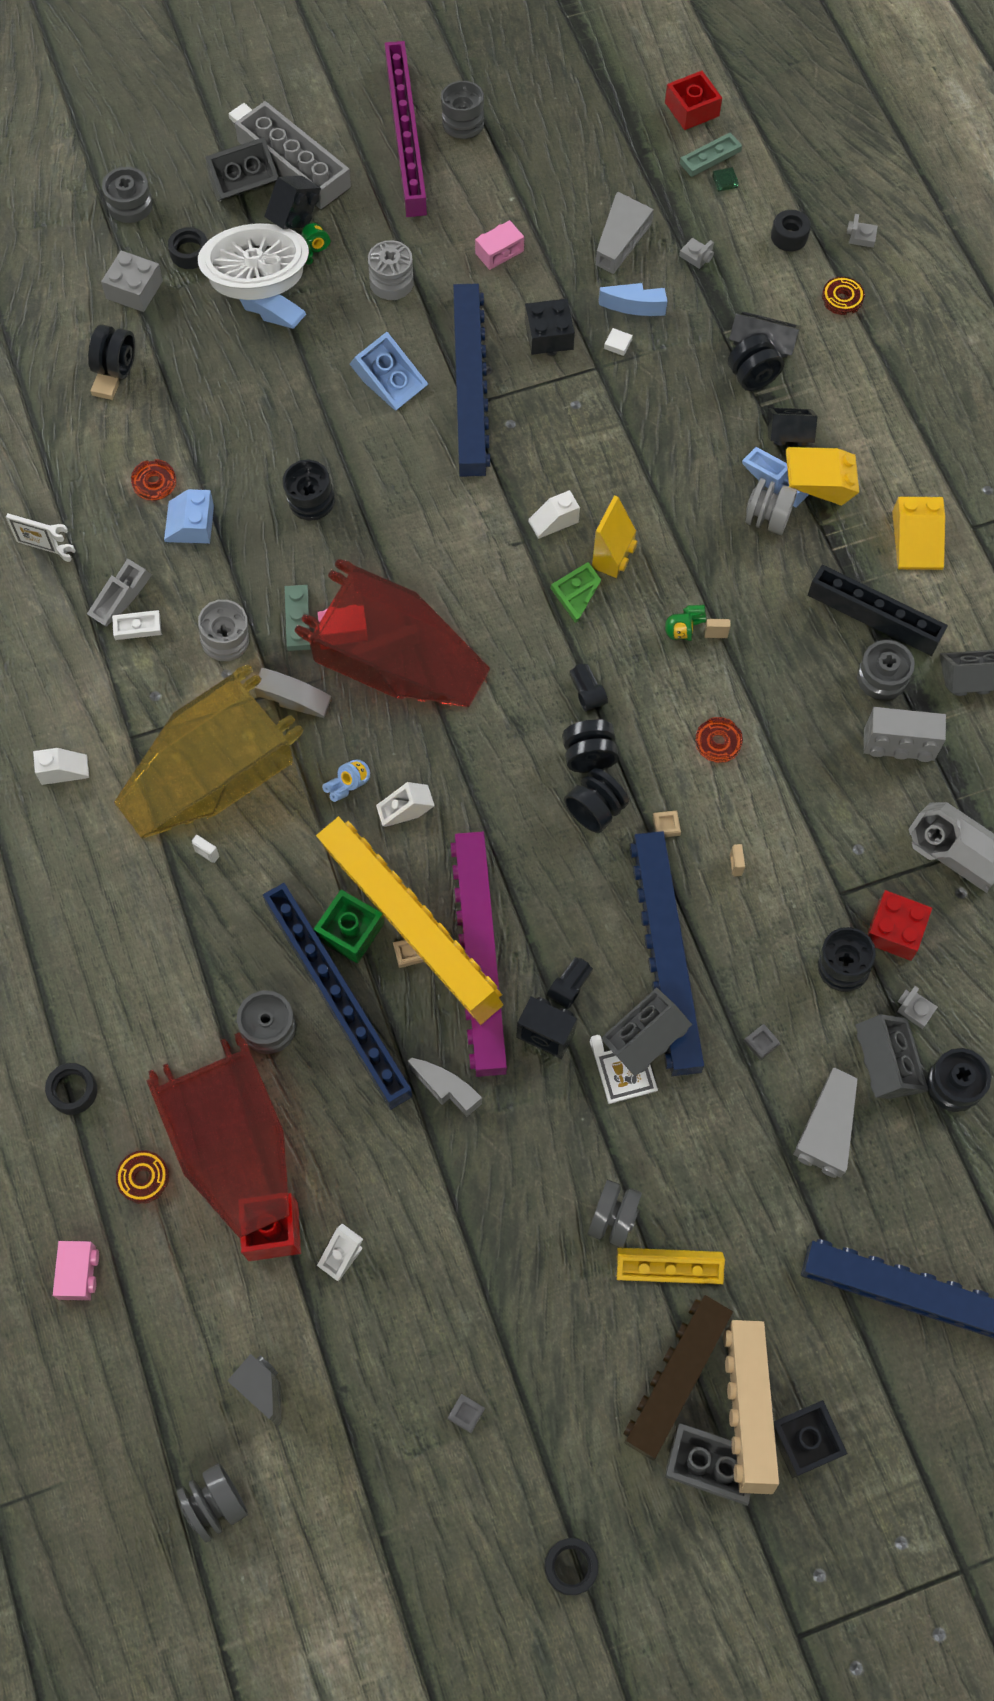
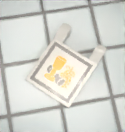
M7 514L6 519L16 542L59 554L67 562L72 560L71 556L66 553H75L74 546L71 544L58 546L57 541L63 542L64 537L58 533L68 532L65 525L56 524L50 526Z
M600 1035L591 1037L590 1045L595 1056L608 1104L658 1091L650 1065L644 1072L639 1073L635 1077L611 1050L604 1052Z

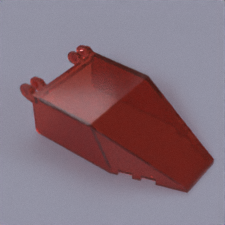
M338 559L335 562V567L349 575L346 578L342 573L334 570L329 572V578L342 586L320 622L315 617L304 614L301 619L303 623L314 628L315 631L311 632L308 628L299 625L294 630L298 636L311 643L314 661L395 698L404 699V697L416 698L418 701L423 702L432 700L439 701L440 704L470 707L489 673L490 667L417 592L359 568L349 561Z
M237 1033L234 1034L235 1040L241 1051L231 1054L228 1041L223 1039L220 1042L227 1057L177 1079H174L167 1063L163 1065V1071L169 1082L160 1086L159 1078L154 1070L148 1071L150 1079L146 1081L184 1176L233 1232L241 1238L290 1216L284 1131L245 1038H242L241 1034Z

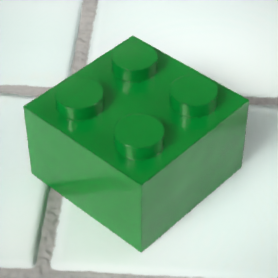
M340 890L313 930L321 943L358 964L383 927L384 917L380 911Z

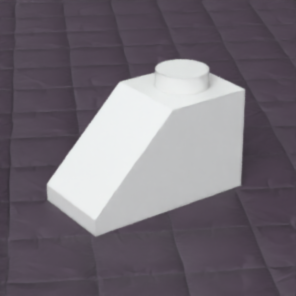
M569 490L549 498L529 518V523L539 539L579 523L580 507Z
M61 748L33 751L35 774L41 785L89 778L88 757L86 754Z
M407 782L378 803L376 807L382 826L387 827L419 818L434 807V802L428 785Z

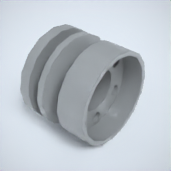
M394 240L380 242L371 248L368 254L370 288L373 293L386 300H398L405 297L411 292L414 285L413 262L410 249L402 242Z
M760 478L757 486L751 493L746 508L745 524L751 525L754 517L757 516V528H760L766 519L769 520L768 531L782 536L798 490L783 485L779 493L776 494L774 493L775 482L772 481L768 490H764L766 479Z
M216 600L208 603L201 610L198 616V628L204 652L218 661H231L239 658L249 645L248 619L244 609L239 604L230 600Z

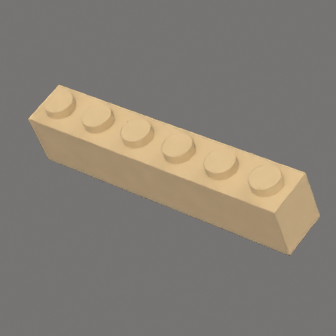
M732 1320L728 1330H724L723 1343L724 1347H728L729 1355L726 1356L725 1369L726 1373H730L731 1381L728 1383L727 1395L728 1399L732 1400L733 1409L730 1410L729 1421L730 1426L734 1427L735 1431L731 1445L732 1453L736 1454L737 1464L734 1466V1481L739 1483V1493L773 1494L779 1485L765 1326L762 1321Z

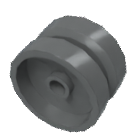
M120 167L112 170L105 176L102 182V190L110 216L123 223H135L149 215L152 210L153 201L149 191L148 180L143 172L133 167Z
M882 640L875 642L864 653L858 668L857 681L860 688L866 695L877 700L895 699L904 692L914 672L915 661L913 655L906 646L897 641Z
M262 990L248 996L243 1000L238 1009L237 1024L244 1042L250 1049L260 1054H273L282 1051L293 1040L296 1032V1021L291 1005L283 995L274 991Z
M607 1179L587 1235L600 1240L604 1237L606 1229L610 1225L613 1227L609 1237L610 1244L623 1248L628 1232L631 1233L639 1209L637 1207L642 1192L629 1188L626 1190L621 1203L617 1201L621 1190L620 1184Z

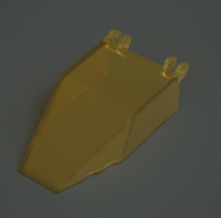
M250 665L239 667L233 674L175 711L114 801L115 805L141 839L171 830V827L183 823L185 825L193 823V820L205 816L209 818L217 815L293 762L290 745L303 734V729L298 725L289 730L285 736L282 732L288 729L295 722V719L291 715L280 720L277 726L249 693L250 690L261 683L260 676L257 674L252 676L243 685L240 682L251 675L253 668Z

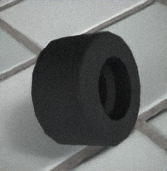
M788 209L781 211L776 215L771 230V240L774 245L781 250L790 252L803 248L808 241L811 229L809 218L798 210Z

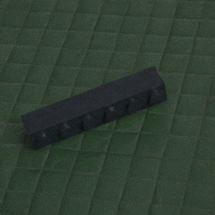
M823 564L815 575L807 595L930 656H933L948 627L947 624Z

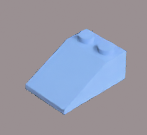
M388 332L370 344L350 362V366L361 380L395 411L428 385L427 381Z

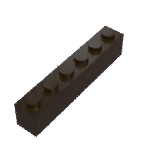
M706 1295L703 1296L701 1301L695 1299L688 1312L693 1315L688 1325L684 1322L682 1323L675 1336L680 1339L676 1348L670 1346L663 1358V1361L667 1363L663 1372L661 1373L657 1370L650 1383V1386L654 1387L650 1396L644 1395L636 1409L641 1413L636 1422L630 1420L623 1435L627 1436L624 1442L626 1445L652 1461L656 1459L734 1311Z

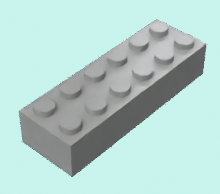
M266 101L235 122L237 140L240 144L265 137L279 176H304L321 187L319 200L316 204L318 208H324L351 187L350 169Z

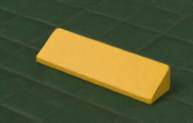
M617 1248V1280L723 1284L725 1258L723 1252Z

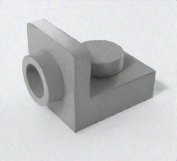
M855 214L854 220L848 223L847 234L850 235L849 244L874 248L878 226L858 223L859 214Z
M691 238L680 250L679 257L700 269L705 262L708 263L714 255V242L710 240L704 245Z
M914 986L911 992L905 990L898 1000L901 1007L897 1012L923 1029L938 1007L917 993L919 988Z

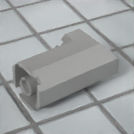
M947 802L929 803L918 814L909 828V833L913 840V849L929 860H939L987 893L994 884V833Z

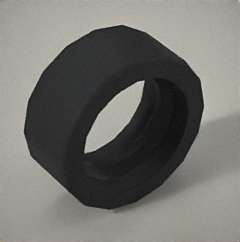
M184 227L171 234L168 240V249L173 263L183 269L198 268L199 252L208 241L206 235L201 230L193 227ZM185 243H197L201 246L199 250L191 254H183L177 251Z
M65 1063L56 1067L49 1074L45 1083V1093L48 1101L57 1111L66 1115L79 1114L86 1111L93 1104L97 1096V1084L94 1076L85 1066L77 1063ZM71 1074L81 1076L86 1083L84 1096L74 1103L62 1102L56 1093L58 1083L64 1077Z
M566 1538L558 1541L549 1549L545 1558V1574L548 1582L556 1591L564 1595H579L586 1592L595 1583L599 1562L595 1551L588 1543L578 1538ZM566 1549H576L582 1552L588 1562L586 1577L575 1585L562 1582L555 1572L557 1556Z

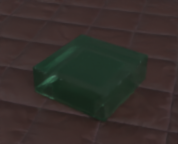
M733 167L713 171L712 177L718 192L738 188L739 182Z

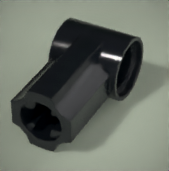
M581 663L570 670L569 675L578 691V698L585 712L608 704L605 689L601 684L597 683L588 664Z
M575 957L561 978L558 977L553 982L546 996L568 1010L576 1000L580 988L592 973L593 968L582 958Z

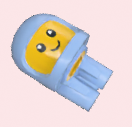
M352 760L341 765L338 769V778L324 783L322 788L324 792H330V799L336 802L347 797L349 790L357 789L366 784L370 778V769L364 761Z

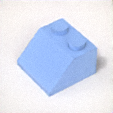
M188 489L169 501L165 542L210 544L214 510L210 490Z

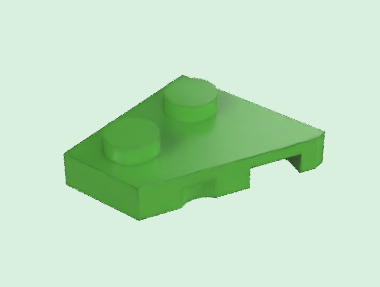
M587 562L551 584L550 589L576 623L598 588L601 579L590 563Z

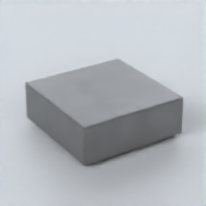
M764 1024L744 1039L745 1044L759 1060L763 1059L780 1045L778 1039Z
M461 1394L447 1419L472 1433L485 1408Z

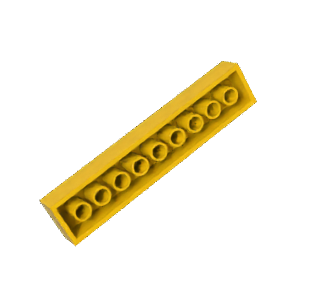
M338 816L320 831L316 837L333 859L378 910L383 913L386 919L468 1012L482 1025L503 1006L499 998L502 994L497 989V985L489 976H485L480 966L473 958L468 957L463 947L451 938L446 928L435 920L429 909L425 905L422 906L409 887L406 888L400 877L390 870L384 859L373 851L372 846L364 837L357 833L356 828L349 821L344 823Z

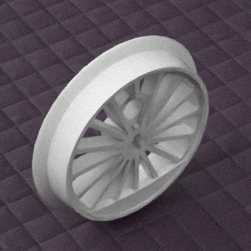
M248 224L225 230L207 241L199 252L198 265L202 273L209 278L213 288L219 293L242 300L264 299L287 291L299 281L303 273V266L308 258L309 249L304 238L291 229H282L274 224Z

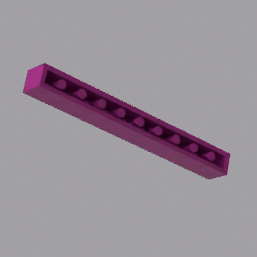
M405 41L385 42L386 68L406 217L426 216V193Z
M484 831L455 834V843L450 844L451 857H456L457 865H452L453 879L459 882V888H454L455 902H460L461 911H456L457 925L463 927V934H458L459 944L465 949L468 957L473 958L480 966L485 976L491 978L499 990ZM465 1008L466 1020H471L472 1028L467 1030L468 1045L473 1044L474 1054H469L470 1069H475L476 1077L506 1075L507 1066L501 1008L482 1025Z

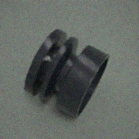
M310 459L293 463L285 471L282 478L283 489L293 514L300 519L308 521L318 520L326 516L332 510L335 503V493L327 469L318 461Z
M594 768L581 780V786H575L564 797V803L571 815L581 825L592 832L601 833L612 822V816L619 815L621 810L629 804V798L616 779L605 771Z
M844 927L832 931L825 938L818 961V972L823 982L830 988L841 992H849L861 988L868 980L875 960V945L867 934L856 928Z

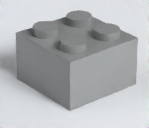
M120 251L101 283L106 299L144 312L163 282L159 263Z

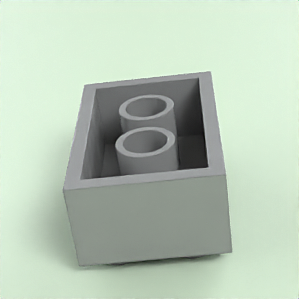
M873 707L864 728L863 754H870L873 757L892 756L900 760L911 758L918 759L921 762L935 761L946 740V714Z

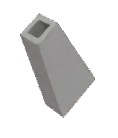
M617 192L597 248L595 265L614 274L652 225L654 209Z
M832 1069L793 1153L801 1163L808 1166L813 1164L821 1168L824 1174L836 1178V1176L841 1178L848 1167L857 1078L839 1069Z

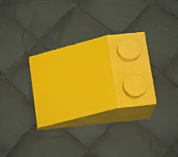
M788 447L786 449L789 487L841 506L859 493L855 454L838 448Z
M615 495L595 533L592 567L597 571L617 578L620 571H625L629 561L627 557L629 553H634L638 541L635 540L636 529L619 497Z
M898 497L892 511L898 569L943 570L945 548L943 497Z

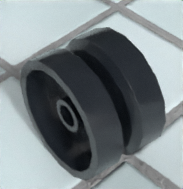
M98 325L91 336L89 344L88 364L90 370L93 373L101 375L109 373L111 377L125 379L130 373L135 357L134 334L129 330L117 329L115 331L112 326Z
M758 334L743 340L732 350L728 357V366L737 376L738 382L745 391H754L767 386L778 377L784 368V360L778 351L775 350V346L767 335Z
M599 719L585 720L572 724L563 731V745L567 750L565 753L566 764L570 770L579 773H589L594 768L605 770L618 762L619 754L617 745L614 742L616 736L612 723Z
M956 1048L942 1054L928 1072L926 1083L929 1090L928 1093L936 1104L945 1110L960 1112L975 1106L985 1096L990 1088L992 1076L990 1068L982 1056L973 1050Z

